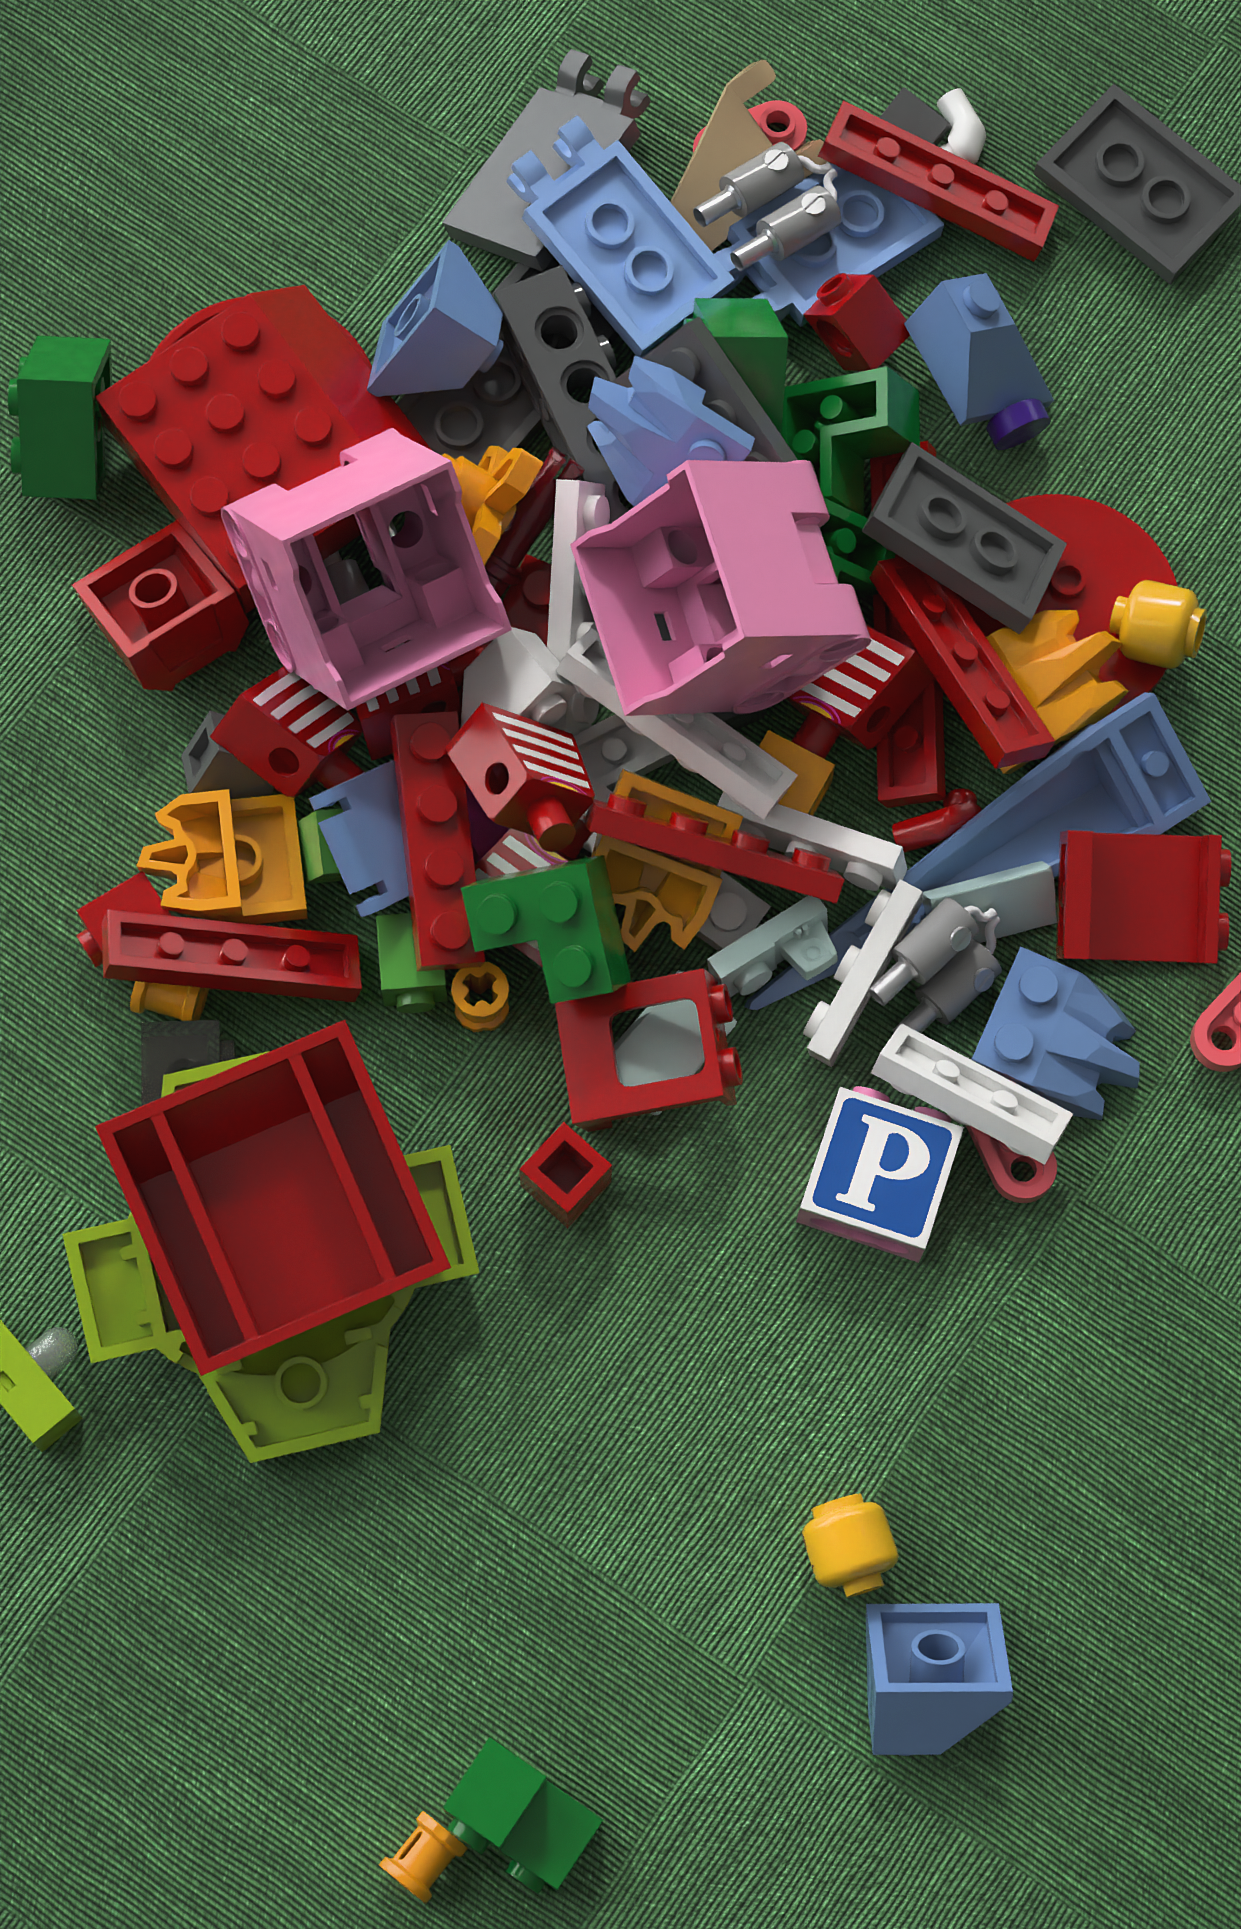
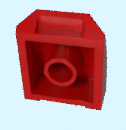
M177 520L71 585L100 630L143 689L173 691L177 683L226 652H236L249 625V621L234 589Z

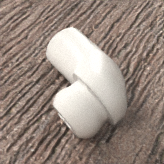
M957 88L943 95L937 102V107L952 127L948 135V143L941 145L940 148L976 164L986 140L985 127L963 90Z

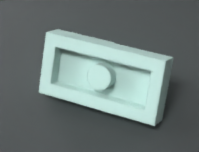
M808 895L707 959L709 973L717 978L718 985L726 984L730 997L738 992L741 995H748L761 988L772 977V971L777 968V964L785 959L805 980L811 979L838 961L837 951L828 935L827 908L819 898Z

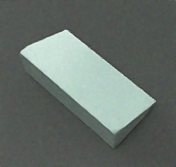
M1043 861L923 892V905L926 916L947 897L958 902L963 908L975 906L983 913L993 908L1001 920L994 929L996 939L1057 923L1053 872L1051 866ZM971 915L979 927V933L973 940L979 943L986 942L985 926L987 922L978 921Z
M682 1000L646 1007L615 1043L619 1079L624 1086H636L694 1075L705 1062L698 1011L693 1001ZM734 1017L732 1022L724 1023L726 1036L737 1023ZM662 1111L654 1112V1113H650V1114H652V1115H659Z

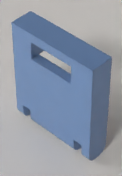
M394 759L309 798L313 810L332 806L339 800L344 811L318 824L349 894L365 889L373 884L377 886L379 894L371 896L356 905L360 917L375 913L409 896Z

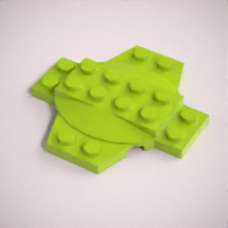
M267 1052L163 1075L161 1098ZM451 1145L403 1155L451 1265L450 1269L203 1376L198 1371L132 1213L130 1212L128 1219L62 1234L90 1362L96 1363L157 1349L174 1363L197 1373L250 1463L380 1433L390 1329L407 1307L415 1288L480 1273Z

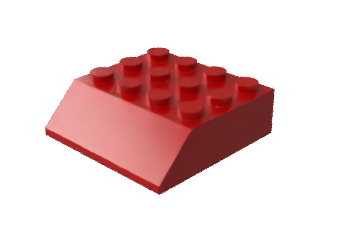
M305 285L247 294L95 397L104 425L175 520L186 530L234 589L245 613L254 609L256 605L221 516L222 507L271 484H277L287 491L340 467L339 455L341 451L390 428H394L401 435L432 450L391 396L376 397L367 391L371 370ZM352 514L312 534L322 560H325L362 533L355 515Z
M346 1020L95 1126L201 1376L451 1268Z

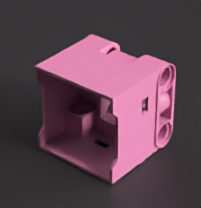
M390 428L341 451L339 455L340 467L289 491L277 484H271L221 508L225 529L271 645L280 662L288 672H294L311 684L315 690L321 691L347 711L512 630L502 600L490 583L461 503L462 489L452 461L401 435L394 428ZM404 512V526L399 533L390 537L388 532L390 522L398 513ZM354 514L374 567L381 571L386 586L376 587L340 605L312 533Z
M686 460L666 475L668 483L613 523L589 530L570 544L625 716L713 712L748 714L761 711L783 701L864 650L871 643L854 587L849 584L838 583L820 527L829 520L830 516L813 465L807 460L791 462ZM654 614L664 615L671 640H662Z

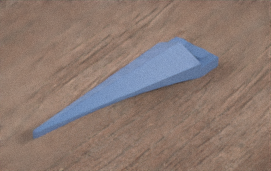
M1144 692L1094 725L1088 724L907 870L903 881L924 892L1039 861L1050 865L1053 877H1056L1059 873L1060 832L1077 830L1094 831V833L1160 835L1210 803L1211 800L1156 695ZM885 888V889H884V890L890 892L891 894H892V892L894 891V890H891V889H888V888ZM878 895L828 934L838 956V961L834 965L809 980H805L790 965L750 997L744 1007L758 1010L835 974L849 947L854 945L862 949L873 929L872 926L865 923V919ZM923 903L904 937L926 917Z

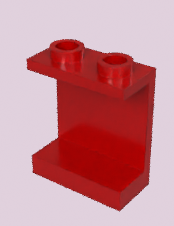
M1077 830L1060 832L1056 958L1218 963V951H1226L1229 942L1228 913L1219 912L1220 887H1228L1231 879V852L1229 849H1221L1222 835L1122 834Z

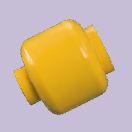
M1143 580L1133 588L1129 598L1118 596L1111 615L1110 632L1119 634V641L1122 642L1120 650L1126 658L1174 669L1181 665L1186 657H1196L1204 636L1207 610L1199 608L1195 593L1189 589L1151 580Z
M861 1493L841 1497L811 1509L814 1519L804 1526L802 1538L817 1582L823 1587L828 1588L843 1586L846 1598L883 1587L884 1583L881 1573L893 1568L899 1558L884 1509L877 1503L864 1502Z

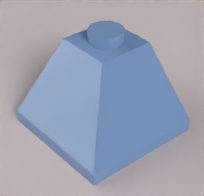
M450 240L446 242L382 322L367 391L376 397L461 389L477 370L483 373L487 372L495 363L503 348V341L499 339L503 312L460 247Z
M987 273L941 281L904 323L960 426L990 420L1003 409L1022 400L1031 398L1041 400L1044 408L1049 407L1054 402L1020 332Z
M999 1603L866 1604L867 1697L873 1755H941L1012 1703L1013 1689Z

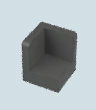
M210 710L181 755L189 794L229 789L230 800L271 795L275 789L271 784L209 737L225 716Z

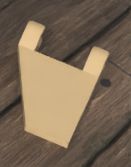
M766 60L751 63L726 84L670 201L711 251L727 239L729 227L744 217H739L733 211H730L706 227H702L696 221L693 209L721 192L719 180L722 176L773 146L743 104L775 80V72ZM821 139L806 142L795 151L797 156L807 157L817 165H823L828 162L818 157L824 143ZM803 166L805 179L813 172Z

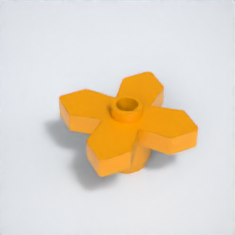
M489 446L478 465L463 456L454 459L446 453L442 454L443 457L452 461L462 489L461 503L484 566L500 540L501 534L510 524L516 511L515 504L526 495L543 465V461L522 448H512L508 452L500 446Z

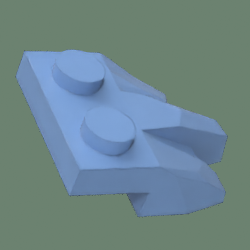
M634 356L628 377L632 384L631 388H626L598 377L594 378L588 408L600 421H593L587 428L625 498L633 506L638 505L667 484L666 475L686 460L744 461L752 450L755 438L704 406L702 401L706 391L671 368Z
M1020 946L971 1060L1073 1113L1072 1116L1102 1120L1105 1102L1096 1090L1097 1085L1106 1083L1137 1088L1139 1082L1140 1062L1113 1044L1114 1041L1130 1039L1136 1032L1119 1006L1083 973Z

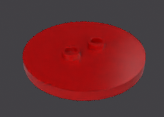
M1064 494L1034 495L1006 503L1067 543L1035 614L1044 610H1077L1079 622L1073 634L1076 642L1102 631H1107L1119 640V634L1110 632V620L1118 596L1129 598L1131 591L1139 582L1151 580L1177 586L1168 560L1149 534L1126 515L1107 505L1087 498ZM958 595L985 637L1006 627V625L993 619L983 610ZM1119 647L1103 664L1098 675L1102 682L1117 680L1129 691L1109 714L1144 692L1152 693L1168 668L1130 660L1122 654Z

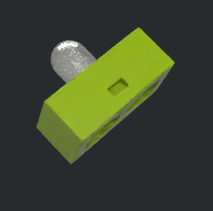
M0 1320V1404L31 1442L41 1452H44L83 1419L51 1381L54 1375L75 1358L78 1351V1342L70 1330L63 1327H54L44 1332L28 1347L24 1348Z

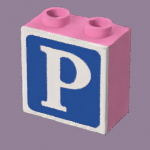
M855 1086L853 1090L840 1087L796 1222L919 1263L927 1246L964 1127L952 1124V1119L948 1115L935 1109L919 1106L915 1107L913 1111L889 1103L890 1098L887 1095L871 1088Z

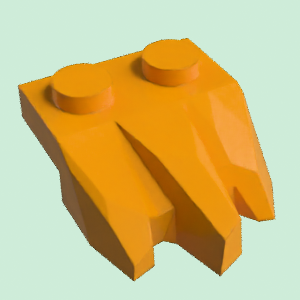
M1044 610L1035 614L1020 634L1006 626L986 637L1054 738L1055 743L1053 746L1061 741H1068L1088 724L1094 725L1105 718L1129 692L1117 680L1102 682L1098 677L1100 668L1122 645V642L1107 631L1098 632L1076 642L1073 634L1079 622L1077 610ZM1028 762L1000 769L1003 774H1011Z
M623 768L613 791L615 794L646 803V815L669 821L672 811L688 814L709 822L707 833L731 839L734 829L739 830L743 820V816L739 813ZM597 833L591 857L604 855L614 904L618 903L625 906L620 929L622 941L636 952L654 926L664 921L670 925L671 940L685 950L709 916L723 881L720 877L722 870Z
M229 789L181 794L155 813L158 823L171 833L174 839L143 847L136 867L140 872L143 871L148 875L177 880V884L163 891L162 909L208 920L254 925L308 919L294 798L279 794L230 800Z

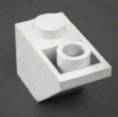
M511 627V631L495 638L464 670L461 727L482 702L551 726L565 714L568 709L567 702L577 690L569 680L555 671L560 662L537 634Z

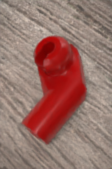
M965 788L954 789L947 793L946 800H943L944 808L894 823L892 825V832L896 845L902 846L904 853L943 842L982 811V808L977 805L976 794Z

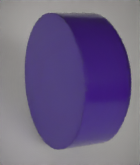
M1031 398L1012 404L997 413L989 420L986 430L997 450H1005L1034 438L1049 426L1051 420L1041 400Z

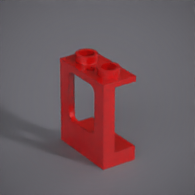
M704 968L627 983L611 993L555 1003L572 1124L587 1132L612 1128V1120L718 1100L727 1106L737 1104L734 1086H739L743 1083L742 1067L736 1047L728 1048L724 1023L733 1021L731 998L726 984L718 985L717 978ZM682 1000L693 1001L698 1011L705 1065L703 1069L695 1075L636 1086H624L620 1082L611 1027L613 1018L618 1013Z

